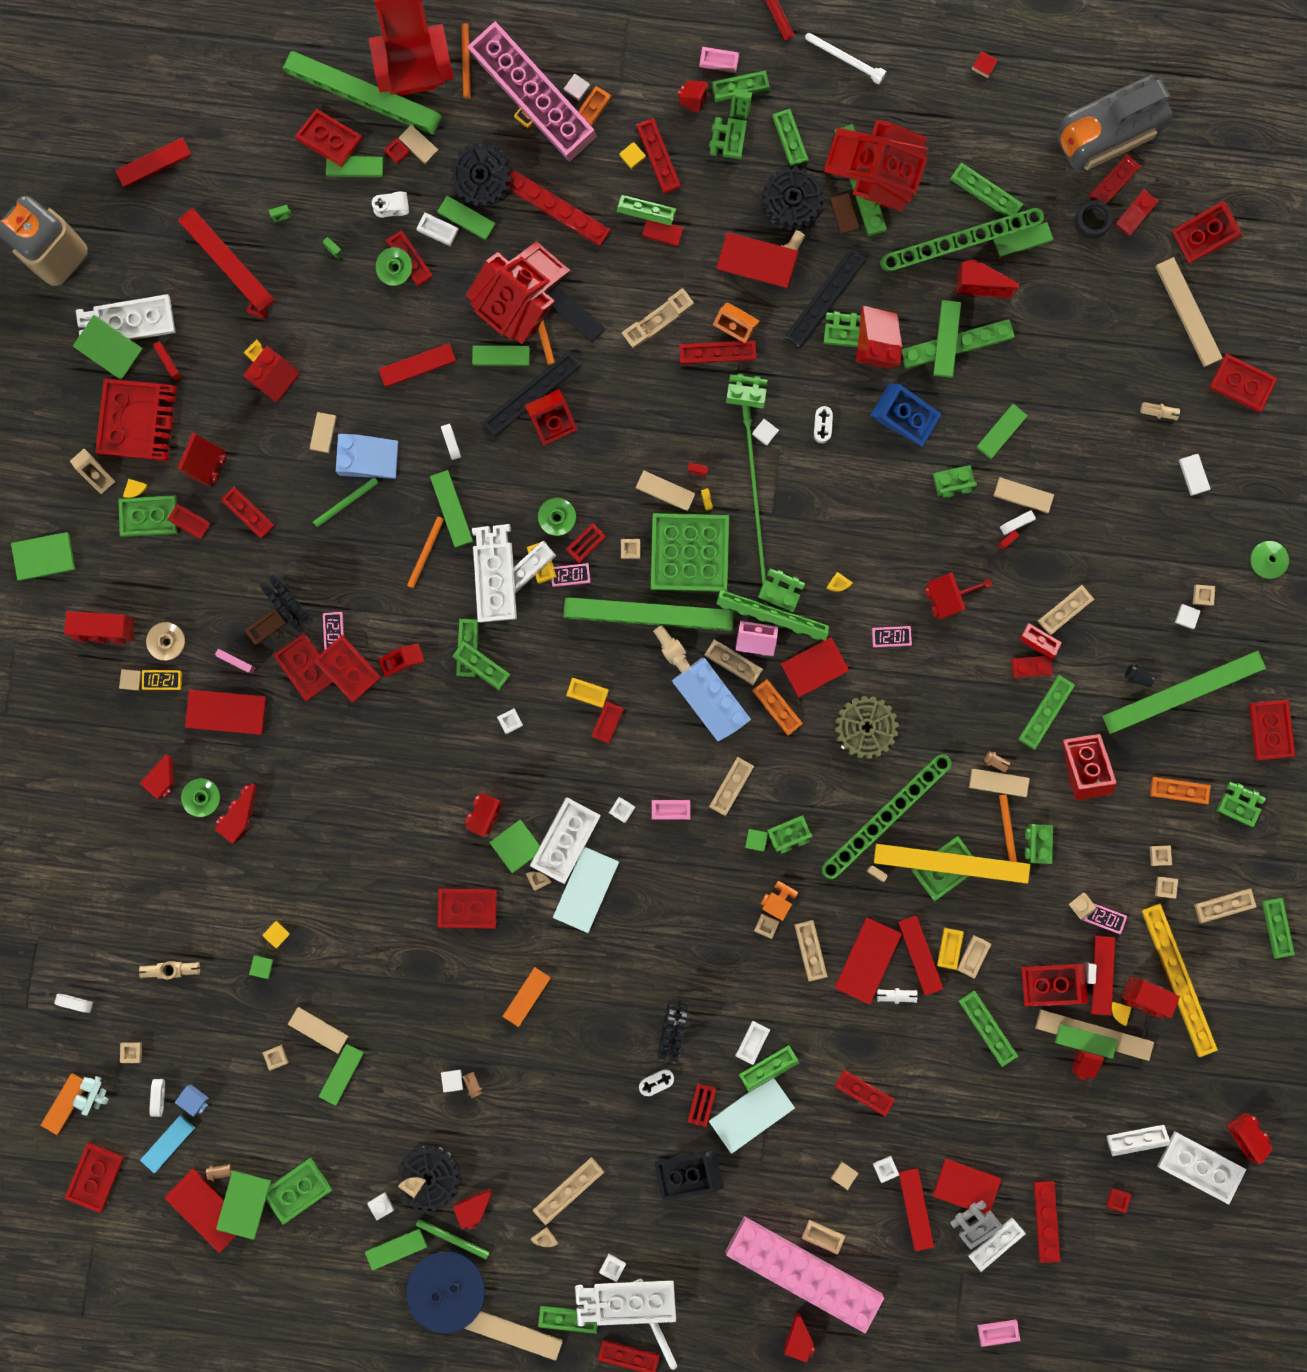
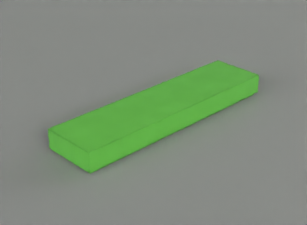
M963 163L959 165L950 179L1005 217L1017 214L1023 206V203Z
M945 300L941 302L933 376L953 377L961 302Z
M446 470L430 476L454 547L457 548L472 543L473 540L449 471Z
M1058 675L1018 740L1035 750L1075 684Z
M975 990L958 1001L1001 1067L1018 1057Z

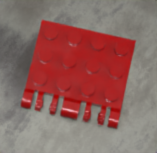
M104 379L95 453L97 455L168 462L169 453L155 451V449L169 451L170 446L156 444V438L168 440L171 439V434L157 432V429L172 431L173 417L159 415V412L173 414L174 409L171 407H161L160 401L175 402L176 397L169 395H176L177 386Z

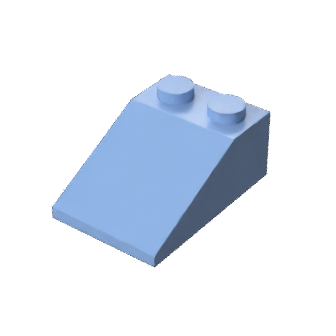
M338 434L337 474L339 476L396 479L398 441L362 435Z

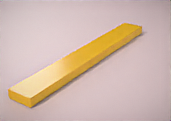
M881 844L875 845L873 862L876 864L1028 883L1030 864Z
M1161 904L1141 910L1173 993L1180 996L1178 1007L1198 1057L1218 1051Z

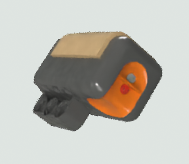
M1148 75L1064 116L1056 131V138L1070 166L1076 170L1083 168L1089 170L1154 139L1157 133L1163 131L1173 117L1168 103L1171 96L1163 80L1159 79L1156 81L1153 75Z
M21 196L16 200V207L13 206L0 220V238L42 280L53 286H62L67 283L87 259V246L63 218L52 209H45L30 196Z

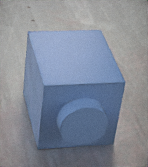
M190 1084L186 1086L175 1103L190 1115L195 1116L205 1111L208 1106L206 1102L209 1097Z

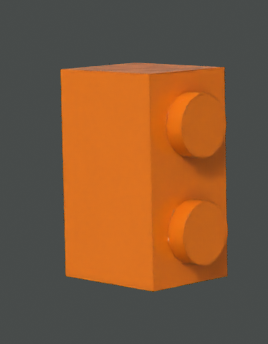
M727 302L719 310L713 325L746 343L752 337L760 320Z

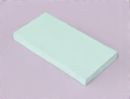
M584 847L553 918L588 933L619 862Z
M773 1078L750 1093H746L711 1118L709 1122L732 1154L795 1109V1107Z

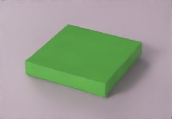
M521 819L489 842L512 873L534 858L540 847Z

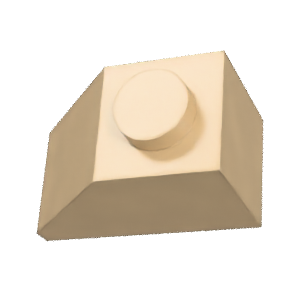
M85 449L70 460L74 468L100 494L115 483L114 479Z

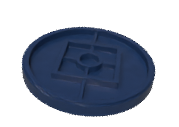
M441 1251L427 1256L417 1264L409 1277L406 1295L412 1315L422 1326L438 1333H453L462 1330L475 1320L483 1307L486 1290L483 1276L471 1259L457 1252Z

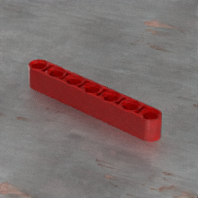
M193 208L178 219L180 224L261 314L276 302Z

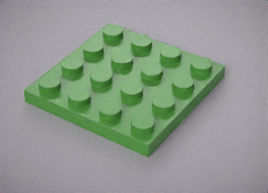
M653 513L651 590L720 592V590L727 592L729 515Z

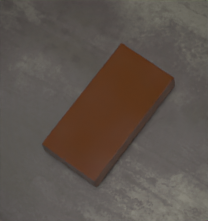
M849 193L830 198L840 234L843 235L859 230Z
M274 608L246 628L245 632L257 646L288 623L277 608Z

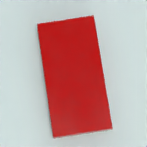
M727 232L716 269L788 289L799 251Z
M189 690L185 728L263 735L267 697Z
M866 917L834 988L867 1004H871L902 934Z
M194 1168L164 1197L219 1253L237 1236L216 1230L224 1198Z

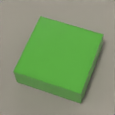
M287 205L269 210L274 222L292 217Z
M327 237L323 241L325 248L337 259L343 256L341 249Z
M749 829L745 848L764 852L768 833Z
M254 955L249 975L269 979L274 960Z

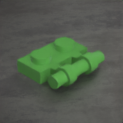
M716 117L711 130L713 135L709 143L710 155L717 156L718 149H723V157L741 159L747 121L728 118L727 125H722L723 119ZM720 133H726L725 141H719Z
M834 311V313L826 312V320H833V324H825L823 344L858 347L860 327H856V323H860L861 315H857V313H851V315L840 314L839 311ZM839 321L850 322V326L839 325Z
M739 373L738 375L730 374L729 382H735L736 385L729 384L726 403L764 408L766 389L759 388V386L767 387L768 380L760 379L759 376L753 378ZM742 384L753 385V387L742 386Z
M770 568L767 575L773 577L772 583L767 580L764 581L757 599L793 613L800 597L799 594L794 593V589L796 587L803 590L805 583L799 581L797 577L783 574L781 570L776 571ZM779 581L789 584L788 589L778 586Z
M1229 781L1227 789L1233 791L1232 796L1224 793L1216 811L1245 825L1254 827L1261 812V809L1255 807L1256 802L1263 804L1265 797L1259 795L1257 791H1250L1243 788L1244 786L1239 783L1235 784ZM1240 795L1249 798L1248 803L1240 800Z

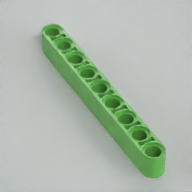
M290 51L283 66V70L291 76L409 126L412 125L414 128L434 135L442 116L434 110L396 94L391 95L389 91L380 93L377 86L297 52Z
M1038 208L1026 210L886 254L881 258L880 265L885 271L906 267L1039 225L1044 219V214ZM1031 213L1036 214L1037 219L1035 223L1030 220ZM1013 218H1016L1019 222L1017 228L1012 226ZM995 224H999L1001 227L999 234L994 231ZM978 229L983 232L982 239H978L976 236ZM959 235H963L965 237L966 241L964 245H961L958 242ZM942 240L946 241L948 244V247L945 251L942 250L940 247V243ZM924 246H927L930 249V254L928 256H925L922 253V248ZM906 251L910 252L912 255V260L910 262L906 261L904 258V254ZM888 257H891L894 260V266L892 268L888 267L886 264V260Z
M565 598L563 615L564 618L724 631H732L734 623L733 610L580 598Z
M1256 651L1102 717L1111 734L1266 669L1259 651Z
M947 755L934 757L822 865L821 872L823 876L833 879L843 872L950 769L951 759ZM939 758L944 759L946 762L944 769H940L937 766ZM926 771L932 774L930 782H926L923 779V774ZM911 785L918 787L919 791L915 796L909 792ZM898 798H902L905 802L902 809L897 808L895 805V801ZM884 811L889 812L891 815V819L888 822H884L881 818ZM871 824L877 828V833L873 836L867 831L868 826ZM856 838H860L863 841V846L860 849L854 847L853 842ZM843 851L849 854L847 862L840 860L839 856ZM829 864H832L836 869L835 873L831 876L825 870Z

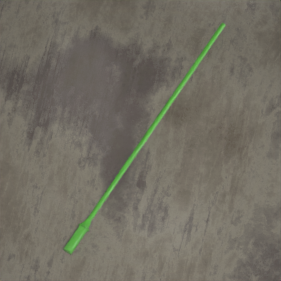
M742 405L743 422L747 429L763 584L766 576L750 431L752 420L750 406Z

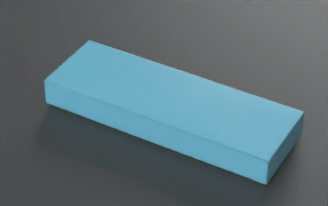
M180 1115L140 1161L153 1173H156L195 1127Z

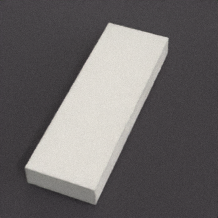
M544 541L514 567L515 593L556 557Z
M1164 1125L1107 1136L1112 1156L1170 1145Z
M1010 1218L1002 1225L1001 1230L983 1241L967 1256L982 1272L1026 1233L1013 1218Z

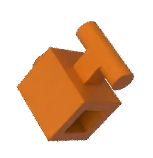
M777 881L775 888L781 891L777 896L772 892L769 895L765 894L760 904L763 905L761 909L783 921L792 905L785 899L788 895L795 899L798 892Z

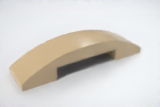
M682 288L668 298L666 303L640 322H635L624 330L622 334L631 347L635 348L670 325L686 312L694 302Z

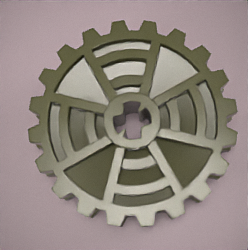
M862 696L861 700L854 698L852 704L846 703L844 705L845 710L841 709L839 711L840 718L835 720V723L838 724L835 732L839 733L836 739L838 742L842 741L841 747L843 750L847 748L849 750L848 754L853 755L855 753L857 758L861 759L863 756H866V759H871L873 755L875 757L881 756V751L887 752L889 750L888 745L892 746L895 743L893 737L898 736L895 728L899 724L894 719L897 716L895 713L892 714L890 712L892 709L890 705L887 707L884 705V700L878 702L874 696L870 699L867 696ZM865 722H867L868 725H871V729L868 730V733H866L865 730H862V726L865 725Z

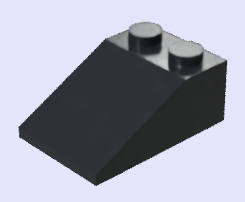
M716 1149L699 1151L654 1162L662 1201L714 1193L724 1188Z

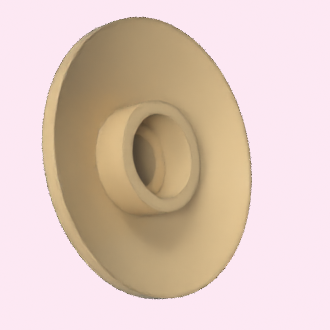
M162 622L156 624L148 632L146 638L147 649L157 659H174L184 648V634L173 623ZM170 639V644L166 646L164 641Z

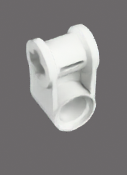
M405 192L377 195L372 200L373 211L377 217L403 216L409 213L408 198Z

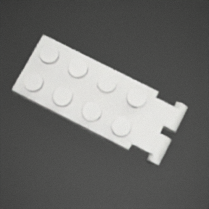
M168 294L93 307L94 311L84 312L83 309L76 310L78 327H86L92 316L96 315L130 340L175 333L171 300Z
M510 524L493 526V533H490L489 526L472 528L473 536L476 535L477 546H473L477 616L480 623L517 619L512 543H508V532H511Z
M674 1281L595 1284L594 1288H583V1285L575 1286L576 1304H584V1306L577 1307L578 1326H584L585 1322H597V1325L676 1322Z

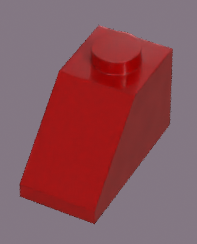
M687 81L686 85H682L678 92L679 104L700 113L708 96V83L704 81Z
M1143 190L1115 225L1130 236L1158 203V200L1146 190Z
M419 644L400 647L379 659L385 677L425 662Z
M165 755L140 783L156 799H165L173 791L171 788L174 786L173 757L170 755Z
M1076 1049L1071 1072L1077 1074L1076 1078L1088 1081L1089 1077L1095 1079L1104 1057Z
M491 1188L454 1204L453 1209L461 1229L467 1228L470 1230L479 1225L478 1222L481 1221L492 1194Z
M796 1312L783 1351L785 1355L807 1363L808 1358L813 1356L815 1346H813L812 1338L800 1313Z

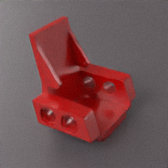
M374 0L382 36L369 38L380 93L389 91L391 95L399 93L400 96L437 89L436 86L445 84L444 80L454 79L443 24L428 27L422 0Z
M876 120L872 135L837 128L823 172L857 181L853 195L886 208L903 212L905 204L909 203L912 195L917 192L928 159L926 157L927 147H924L927 137L894 123Z
M536 241L511 261H508L499 252L486 260L468 290L466 297L472 301L470 305L475 308L474 312L501 335L505 334L509 339H516L523 344L536 332L555 302L547 293L569 273L570 269Z

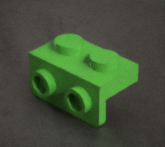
M803 815L767 830L775 851L780 850L781 854L792 850L791 845L796 843L799 846L810 842L809 838L813 837Z

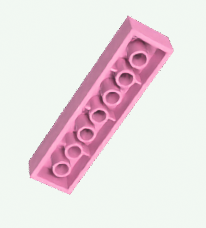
M496 21L468 46L473 57L569 162L597 137L595 130Z
M745 1216L725 1251L726 1256L865 1334L884 1300L881 1292Z

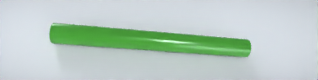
M372 478L314 520L313 523L316 527L321 526L378 484L376 478Z
M418 1219L416 1223L417 1227L484 1259H487L489 1255L488 1251L422 1219Z

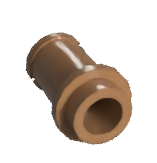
M989 751L984 759L986 765H992L1004 773L1010 765V761L997 756L996 752Z
M472 1072L463 1076L469 1091L468 1095L471 1098L481 1095L482 1088L479 1087L475 1073Z
M231 1164L217 1167L211 1165L210 1168H206L207 1180L211 1181L218 1178L231 1177L232 1174Z

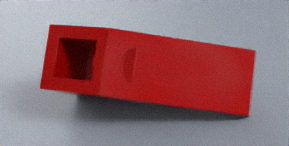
M255 784L246 785L240 792L241 797L237 801L234 800L228 807V813L225 816L222 815L216 822L217 826L214 830L232 844H237L249 828L258 787Z

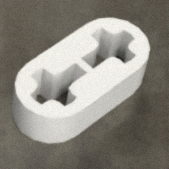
M826 406L818 408L815 414L814 438L818 443L828 442L832 433L833 413ZM822 411L829 415V417H826L825 423H822V417L819 416V414H822ZM821 427H825L824 432L828 434L824 439L817 434L820 433Z
M451 425L441 426L451 459L461 458Z
M1031 510L1000 526V529L1004 535H1007L1034 521L1036 518Z
M57 994L54 1002L56 1005L85 1013H90L93 1005L90 1001L65 994Z
M660 1070L641 1080L639 1090L644 1096H652L670 1087L674 1082V1075L670 1070ZM664 1073L666 1076H671V1078H669V1083L667 1084L664 1081L660 1083L657 1082L662 1078V1074ZM645 1082H648V1084L656 1083V1085L651 1087V1092L642 1089L645 1086Z
M153 1079L150 1096L151 1117H161L163 1114L164 1079Z

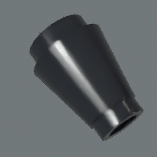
M1137 664L1129 665L1125 672V678L1128 679V682L1148 687L1154 684L1155 677Z

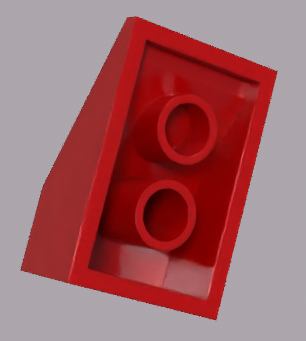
M1225 201L1216 204L1172 230L1189 264L1225 248L1244 237Z
M976 260L962 262L957 272L956 295L1013 298L1019 288V283L983 263H977Z
M862 306L856 362L886 369L899 366L902 343L897 313Z
M192 433L178 469L190 479L212 487L213 483L215 484L218 481L220 467L226 462V452L201 436Z
M1101 734L1063 740L1069 781L1075 801L1113 795L1117 782Z
M481 793L480 796L477 795L473 802L475 809L473 813L468 814L465 820L466 828L482 837L489 838L504 802L484 793Z
M1085 964L1022 967L1025 1006L1088 1003Z

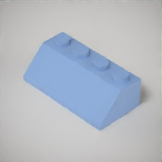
M701 657L672 680L717 741L736 732L751 720L705 658Z

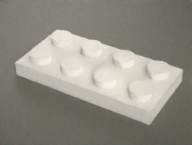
M566 797L530 866L565 884L601 815Z
M1175 1131L1170 1139V1145L1166 1147L1157 1167L1227 1204H1230L1246 1171L1245 1168Z

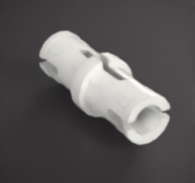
M895 988V990L877 989L878 995H885L877 996V1002L891 1001L895 1002V1004H899V1002L917 1003V997H909L917 996V990L904 991L899 988Z

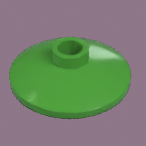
M396 247L388 248L377 258L376 273L385 284L391 286L401 285L408 280L412 273V260L404 250ZM398 264L399 269L394 271V266Z
M552 498L544 502L540 507L538 521L546 533L553 536H561L568 533L575 525L576 512L572 504L567 500ZM560 515V521H555L554 516Z
M1265 541L1253 549L1250 562L1257 575L1266 579H1274L1281 576L1287 570L1289 556L1281 544L1274 541ZM1270 556H1273L1275 558L1274 562H1271L1269 560Z
M202 778L194 779L184 787L181 794V802L189 814L196 817H205L217 809L220 802V792L212 781ZM202 794L205 795L203 802L199 800V796Z

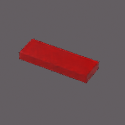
M1126 154L1093 190L1089 197L1092 200H1098L1107 204L1139 170L1141 165Z
M402 230L386 240L390 248H400L410 256L412 260V273L410 277L417 287L433 278L432 273Z
M234 486L221 499L262 540L275 527Z
M846 1070L842 1071L834 1085L837 1089L885 1117L895 1101L894 1098Z
M602 1339L598 1361L639 1372H656L660 1354Z

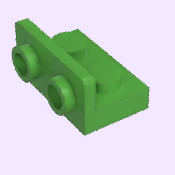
M971 465L933 473L937 496L943 495V498L952 497L956 492H962V494L973 492V489L977 486V482H974Z
M1028 824V828L1025 830V839L1028 840V847L1025 848V859H1028V863L1052 864L1053 825Z

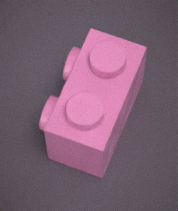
M740 621L736 650L774 656L778 626Z

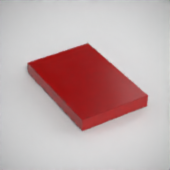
M317 108L295 135V139L341 168L363 140L360 134Z
M1226 353L1209 389L1261 413L1278 378Z
M303 633L273 654V656L305 702H307L333 684V681L313 661L320 654L307 635Z
M343 635L313 660L352 703L381 678Z
M832 637L780 664L798 698L849 671Z
M1289 700L1249 703L1255 761L1295 757Z
M439 889L438 928L496 929L497 890Z
M87 1143L64 1199L102 1213L125 1157L92 1143Z
M945 1158L932 1196L969 1209V1206L973 1203L977 1204L983 1200L987 1207L981 1210V1212L985 1214L989 1210L991 1211L1001 1178Z

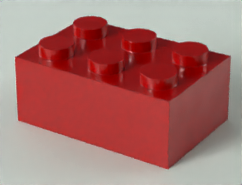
M66 611L64 634L70 636V639L76 640V642L87 643L88 639H90V641H95V643L107 644L108 640L109 642H114V644L126 645V642H132L134 619L121 614Z
M1129 977L1121 998L1126 1000L1125 1004L1164 1019L1165 1016L1172 1018L1180 996L1145 980Z

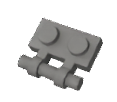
M983 1200L977 1204L973 1203L967 1211L958 1213L955 1216L956 1218L950 1221L953 1228L959 1225L962 1226L963 1229L958 1231V1233L970 1250L1002 1229V1224L990 1210L985 1214L981 1212V1210L987 1207ZM975 1215L977 1219L969 1224L967 1220Z

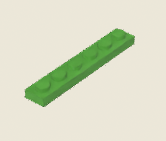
M853 124L841 127L842 129L855 131ZM850 179V182H851V185H852V188H853V191H854V188H855V185H856V182H857V181H854V180H851V179ZM855 196L867 235L872 236L885 232L887 228L879 204Z
M1010 320L958 333L955 355L1014 339L1015 336ZM937 340L902 349L901 357L905 369L935 361Z
M723 590L719 592L717 605L724 609H732L742 615H750L760 621H768L778 627H786L796 633H804L814 639L826 641L829 630L828 625Z

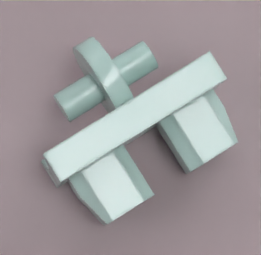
M97 1076L95 1079L83 1078L80 1089L89 1093L87 1097L77 1094L73 1101V1106L82 1110L81 1114L86 1116L93 1101H95L93 1106L95 1109H99L101 1104L108 1103V1098L104 1097L105 1089H101L99 1094H97L101 1085V1078Z

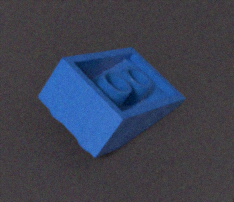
M889 383L870 416L884 426L923 447L941 413L902 385Z

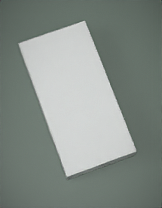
M424 213L417 231L451 246L459 228Z
M1199 454L1180 459L1179 463L1190 495L1193 496L1210 490Z
M752 1021L735 1056L753 1065L770 1029Z

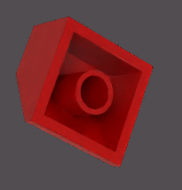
M266 346L243 376L248 382L278 403L300 375V372Z
M560 390L525 405L543 446L578 430Z
M953 573L944 575L925 585V595L927 599H931L933 605L931 606V611L938 621L959 614L966 609Z
M1244 1113L1226 1125L1247 1159L1260 1165L1273 1149L1269 1144L1271 1140L1265 1132L1262 1133L1259 1129L1260 1123L1256 1117Z

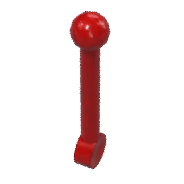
M985 580L982 584H979L977 586L971 587L963 591H959L960 595L969 593L982 587L988 588L991 586L992 582L990 580Z

